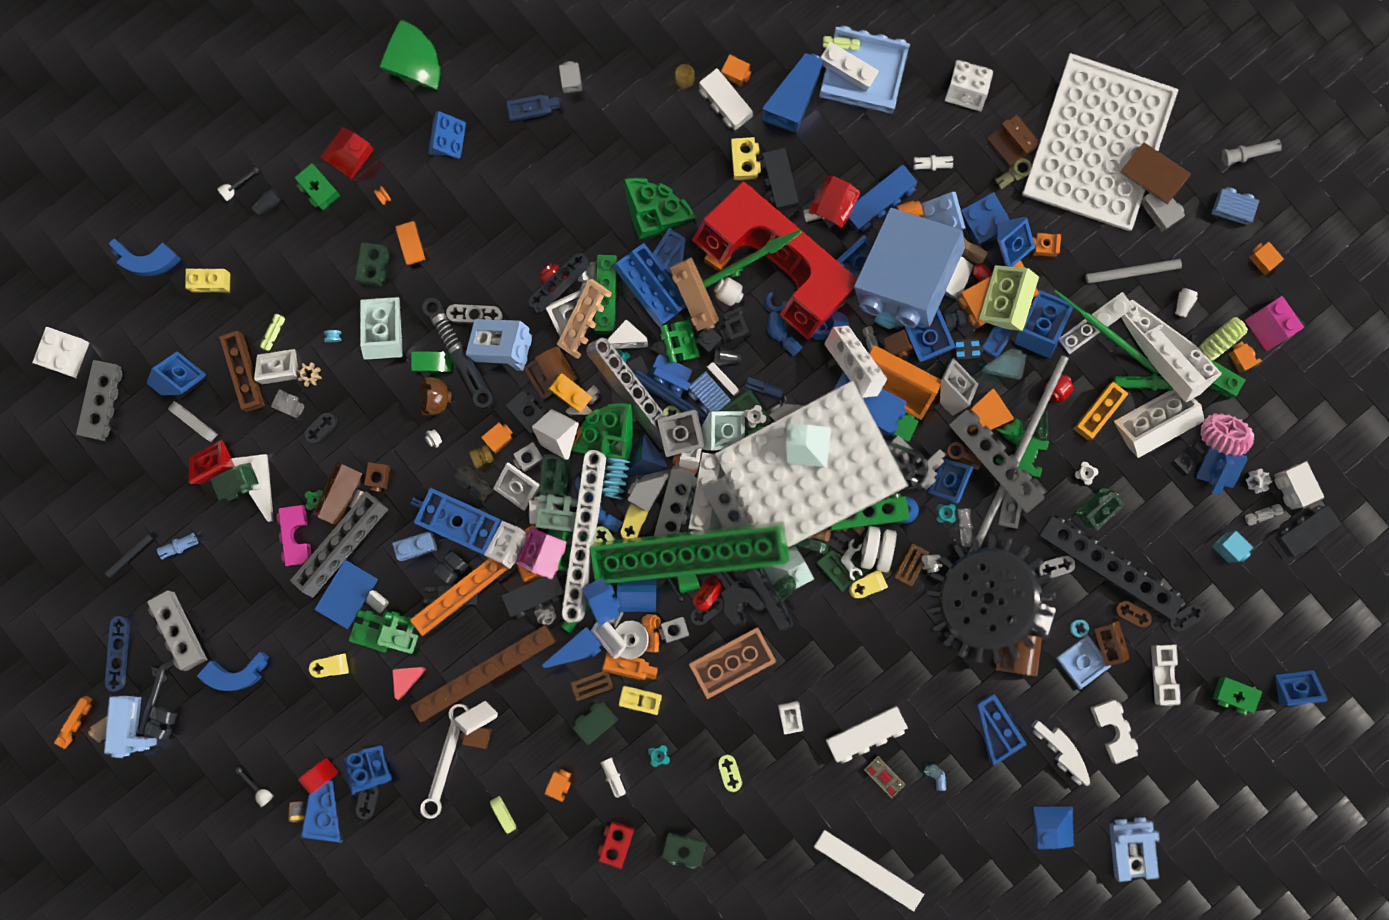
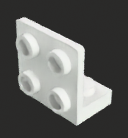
M957 60L945 101L981 111L988 94L993 71Z

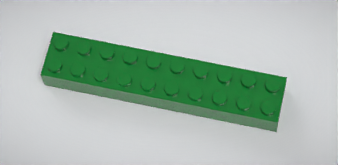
M784 521L602 541L590 546L595 581L603 578L606 584L785 565L790 560Z

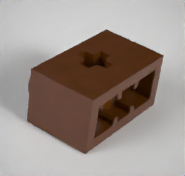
M1119 621L1101 624L1094 629L1105 666L1123 663L1130 658Z

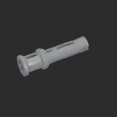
M1279 139L1249 147L1241 145L1232 150L1224 149L1221 153L1222 161L1225 166H1230L1234 162L1240 161L1242 163L1251 157L1281 151V144L1277 145L1281 142Z

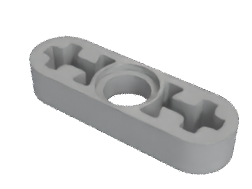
M453 304L446 311L448 319L453 323L474 324V320L469 317V313L472 310L479 311L480 316L478 319H483L482 310H485V314H492V311H495L498 317H495L494 320H502V313L495 306ZM454 309H457L459 313H464V309H466V319H463V315H457V317L454 318L453 315H451V312H454ZM485 316V320H492L491 317Z
M173 401L168 409L208 441L212 442L218 435L177 402Z

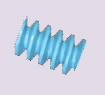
M608 458L606 462L611 465L605 466V470L609 473L604 474V478L607 481H603V486L606 488H602V493L606 497L622 500L623 498L618 493H624L620 486L626 485V483L621 479L628 477L623 471L629 470L625 463L631 462L617 458Z

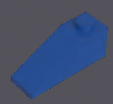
M586 627L542 666L547 668L587 658L590 655L593 658L601 651L599 647L602 644L590 629Z

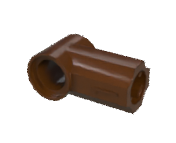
M959 442L950 443L944 449V454L949 460L972 466L975 470H978L982 464L971 449ZM952 446L957 447V456L951 454L950 449Z

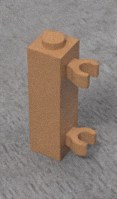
M692 257L674 264L670 267L673 274L672 278L677 283L692 317L693 325L696 326L697 331L701 329L708 331L710 328H714V324L719 321V318Z

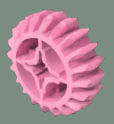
M1214 413L1209 415L1201 426L1200 435L1202 440L1206 442V445L1211 446L1212 450L1215 449L1219 453H1224L1226 456L1228 454L1233 457L1246 454L1253 444L1254 433L1252 429L1248 427L1247 423H1243L1242 419L1239 420L1229 414L1219 413L1218 415Z

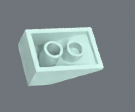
M399 297L361 300V350L364 360L402 357Z

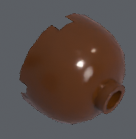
M423 377L425 382H421L420 402H423L424 408H420L422 415H437L444 411L447 403L451 402V391L447 390V386L442 380Z

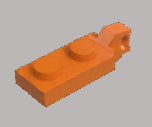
M607 651L602 671L645 680V678L656 679L658 668L649 666L645 659H625L620 656L614 659Z
M84 696L80 698L61 729V733L54 742L55 744L65 749L72 742V732L78 730L82 723L79 720L83 715L86 716L92 707L90 705L92 701L90 697Z

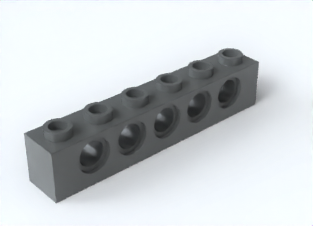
M968 410L964 411L950 424L951 428L1023 510L1028 513L1045 499L1043 496L1045 491L1038 483L1034 485L1030 481L1032 476L1025 469L1020 470L1017 466L1019 464L1018 460L1012 454L1008 456L1005 453L1006 447L1000 440L995 441L991 437L994 433L987 425L983 427L978 422L980 417L974 411L971 413ZM977 426V435L970 436L968 434L969 427ZM984 440L991 442V448L987 451L981 449V443ZM1000 454L1004 457V462L1002 465L997 466L993 460L996 455ZM1010 469H1014L1017 472V477L1014 480H1009L1006 476L1007 471ZM1022 484H1028L1030 487V492L1027 495H1022L1019 492V487Z
M365 492L290 581L303 593L314 597L386 513L388 508L374 496Z

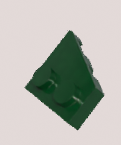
M748 390L720 410L746 411L759 405L762 408V414L766 416V421L758 424L766 426L772 422L751 390ZM745 417L746 427L750 428L751 430L758 428V424H756V427H750L749 421L747 417Z
M831 550L816 564L841 593L854 581L849 578V571L841 562L843 556ZM851 559L855 568L862 571V575L868 570L861 568V564ZM853 571L852 575L856 581L860 575L857 571Z

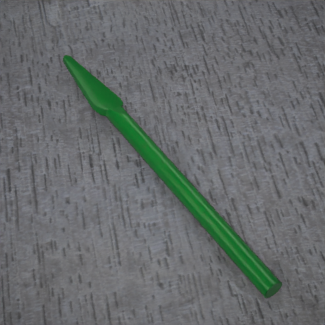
M801 230L769 241L765 247L703 280L705 288L764 255L775 253L801 234Z
M1057 290L1054 291L1077 310L1091 325L1153 374H1160L1145 356L1097 318L1085 312Z

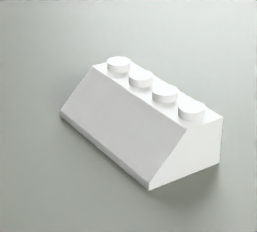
M1173 389V391H1168L1115 420L1114 423L1128 448L1139 458L1205 420L1201 404L1194 398L1185 402Z
M702 453L689 530L692 531L723 528L702 489L707 484L726 475L717 456L714 454ZM725 493L721 494L722 501L729 502V496Z

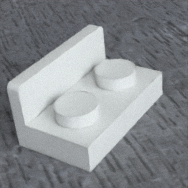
M502 521L484 555L511 569L528 534L521 528Z

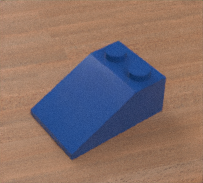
M1039 290V294L1035 297L1029 309L1023 331L1018 332L1015 344L1051 358L1073 307L1065 300Z

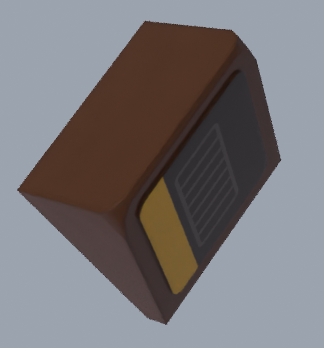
M291 801L289 803V822H304L308 801Z

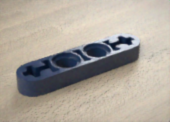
M123 616L114 617L109 627L105 686L112 692L120 691L125 686L130 622ZM121 619L124 627L120 628V633H124V636H114L115 633H119V627L116 626V623ZM116 639H121L123 642V647L119 650L115 649L113 645ZM115 658L121 660V667L118 669L112 666V661ZM111 672H121L120 675H116V681H119V685H116L114 688L111 681L115 680V674L111 675Z

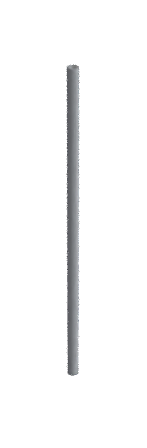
M1061 355L1014 455L1019 463L1069 359ZM1010 469L1006 473L1009 480H1012L1014 476V469ZM1000 485L976 536L980 546L1007 491L1002 485Z

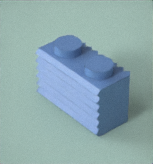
M1225 188L1218 192L1212 214L1249 225L1253 222L1259 200L1254 199L1255 197L1251 194L1241 195L1236 193V190L1233 188Z
M706 371L690 384L688 394L694 401L698 399L702 403L701 409L706 415L709 412L720 411L731 402L730 398Z
M430 531L393 543L395 554L399 561L415 558V556L418 557L419 555L422 556V554L437 551L438 549L433 532Z

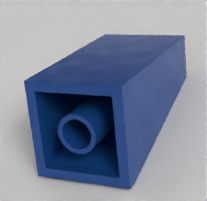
M805 53L764 105L762 120L797 133L821 73L823 60L818 55Z
M845 372L841 375L834 390L851 382ZM881 389L878 396L862 397L883 439L887 440L890 434L894 436L899 426L896 424L898 418L902 420L907 411L904 408L907 401L884 389Z

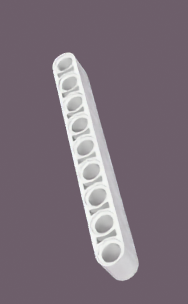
M590 450L585 454L562 611V616L567 622H579L585 614L586 598L581 588L589 585L592 565L590 546L595 543L606 466L605 455L595 450ZM597 454L599 460L597 464L594 465L592 463V457ZM591 474H595L596 480L593 484H591L589 481V477ZM589 493H592L593 500L588 503L586 497ZM589 512L591 518L588 522H585L584 514ZM586 531L588 538L583 542L581 534ZM580 551L585 553V558L582 561L578 558ZM578 570L582 572L580 580L575 575ZM575 589L579 591L578 599H575L573 597V591ZM573 608L577 612L574 619L570 616V611Z

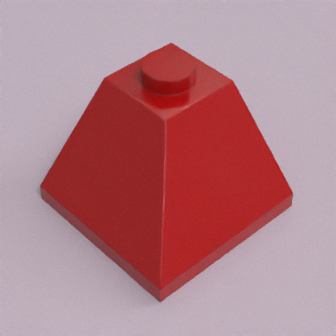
M342 127L321 158L352 179L371 154L373 148L370 143L360 136Z

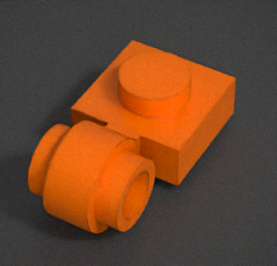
M651 614L643 616L641 624L648 633V645L645 651L658 652L659 633L654 632V630L660 627L661 621L659 617Z

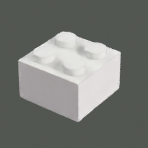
M46 327L32 363L76 378L89 342Z
M1307 462L1294 465L1274 474L1276 486L1282 490L1284 502L1291 509L1304 507L1324 498Z

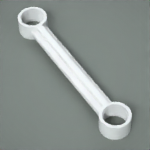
M464 704L454 705L449 711L451 724L429 797L421 804V813L426 818H434L441 812L442 806L439 800L461 731L454 723L453 710L456 707H463L466 712L469 711L468 707ZM428 801H434L438 805V810L434 815H430L425 811V803Z

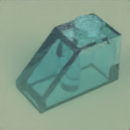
M1010 349V351L1005 352L984 366L982 372L1019 380L1023 375L1026 355L1021 354L1022 351Z

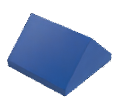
M1022 217L997 223L998 243L1005 266L1013 267L1035 248L1028 220Z
M863 235L837 261L858 278L872 249V245L867 237Z
M942 458L944 462L938 467L937 475L934 477L936 481L931 485L928 493L956 505L961 499L973 467Z
M656 578L618 582L617 600L620 605L617 608L618 611L656 612Z
M1314 670L1275 675L1279 705L1292 706L1327 701V697Z

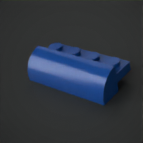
M645 243L613 265L614 269L659 327L687 307L678 286Z

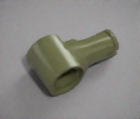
M1019 159L1015 165L1009 168L1008 172L996 178L995 181L1003 189L1014 180L1018 181L1021 178L1027 177L1031 172V163L1027 159ZM1020 164H1025L1028 167V171L1020 173L1017 167Z

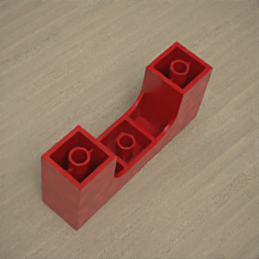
M743 181L703 220L692 241L721 265L740 247L751 246L759 250L765 247L769 241L800 229ZM803 231L775 253L766 254L770 260L795 281L797 291L779 315L809 340L854 290L858 278Z

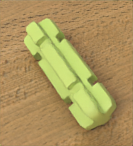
M826 36L823 39L824 48L830 42L844 50L851 48V50L857 51L860 47L859 39L849 40V38L838 37L831 39L832 37Z
M278 314L274 315L273 323H270L264 335L265 339H262L260 343L261 348L268 351L271 349L272 341H275L280 331V325L285 320L284 317Z

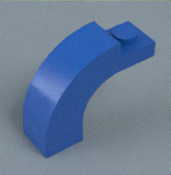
M116 239L109 243L113 248L111 250L112 253L119 258L117 263L137 275L155 276L173 268L181 260L164 243H161L151 254L146 256H134Z
M259 652L248 666L238 673L228 672L216 661H210L197 677L210 687L218 690L233 691L244 689L262 678L257 671L260 672L268 664L266 660L269 656L264 652Z

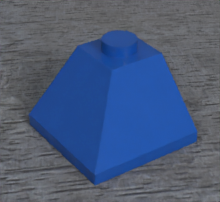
M175 352L152 368L147 384L160 395H181L205 378L206 374L179 352Z
M1072 806L1033 807L1034 847L1037 849H1059L1073 846Z

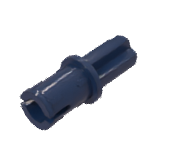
M748 377L745 383L746 388L761 393V396L767 395L780 400L783 389L770 385L767 381L764 383Z

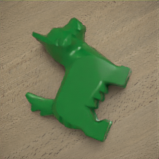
M1014 418L1013 422L1006 424L1003 429H996L1008 441L1016 445L1014 455L1026 432L1022 427L1023 422L1018 418ZM1032 435L1018 465L1021 471L1025 469L1031 476L1040 478L1042 468H1035L1032 463L1034 458H1037L1038 450H1047L1049 441L1040 440ZM996 459V462L1002 465L1004 460Z

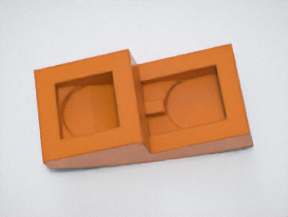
M415 222L396 226L406 264L409 265L425 260Z

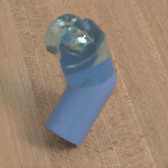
M937 765L926 766L925 774L932 776L936 780V790H946L944 771Z

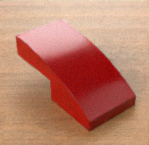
M326 758L303 775L299 781L312 795L325 783L334 778L339 771Z

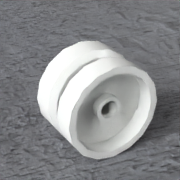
M873 526L868 527L862 546L861 568L871 569L877 558V570L888 573L895 548L896 531L886 529L880 540V529Z

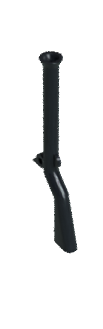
M186 644L181 647L182 654L187 648ZM173 654L170 660L164 662L158 668L151 667L152 675L155 676L140 729L137 733L147 735L144 733L147 722L151 720L149 716L152 707L155 706L162 682L167 680L165 671L175 666Z

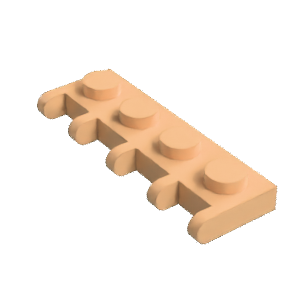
M588 280L557 345L573 357L579 359L581 354L577 349L580 343L587 344L588 339L584 335L588 327L595 328L596 323L592 319L597 310L603 312L604 307L600 303L604 295L610 297L612 293L595 280Z

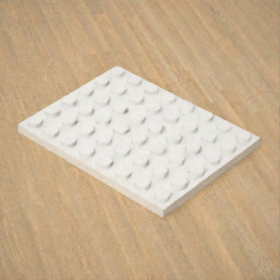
M1070 53L1022 195L1131 231L1145 189L1120 172L1143 142L1158 151L1178 89Z
M854 381L715 454L727 478L732 479L735 485V493L743 499L745 512H749L752 516L754 523L751 525L784 521L788 547L908 486ZM788 424L830 428L827 467L787 463L786 441Z

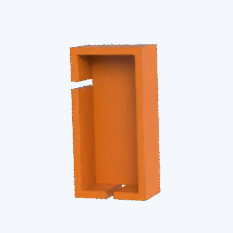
M874 345L869 355L887 378L882 389L907 401L904 406L907 410L906 412L922 420L941 386V379Z

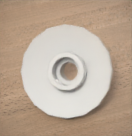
M625 621L620 624L615 631L627 644L620 657L636 659L647 648L648 633L642 624L635 621ZM633 637L635 638L634 644L631 643Z

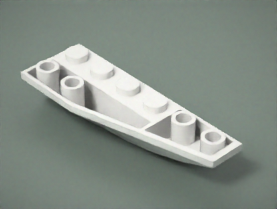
M1130 301L1134 308L1121 318L1149 361L1185 402L1200 395L1222 374L1195 344L1135 301Z

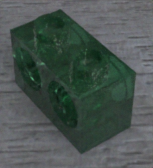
M361 243L355 277L358 283L381 286V283L385 281L386 270H384V266L389 260V252H387L385 246ZM373 252H379L377 259L372 260L370 258ZM370 270H376V275L373 278L367 277Z

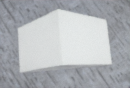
M798 701L779 704L778 708L784 735L803 731Z

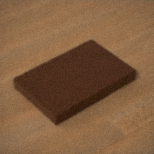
M1145 142L1142 143L1120 172L1167 205L1191 175L1190 172Z

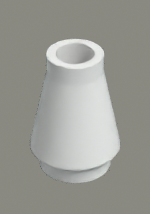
M1186 288L1179 292L1176 315L1186 318L1197 300V292Z

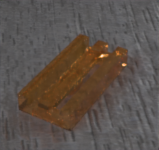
M912 544L895 578L912 587L924 565L921 559L911 580L908 581L907 579L921 553L929 555L930 552ZM915 549L917 552L903 578L901 574Z
M603 671L571 683L577 701L614 688L609 673ZM603 675L606 676V679L577 689L576 685ZM608 682L609 686L581 696L579 695L581 691Z

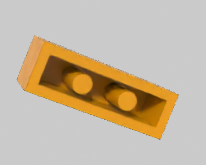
M1114 382L1108 384L1073 429L1086 440L1093 439L1128 393Z

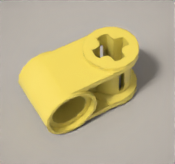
M633 503L630 504L621 528L623 539L638 537L649 511ZM633 528L635 534L627 537L625 530Z
M877 570L853 582L849 586V593L854 598H863L879 592L888 586L881 571ZM856 585H858V587H863V590H861V595L859 592L855 593L854 590L857 588Z
M346 654L313 661L309 666L310 674L314 677H324L349 673ZM318 663L324 667V670H321V674L315 670V667H318Z

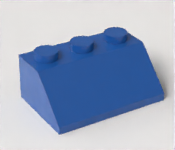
M939 307L930 326L918 323L915 328L904 326L919 362L941 356L954 350L956 347Z

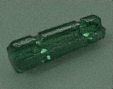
M1044 410L1037 425V437L1040 440H1047L1049 435L1048 412Z

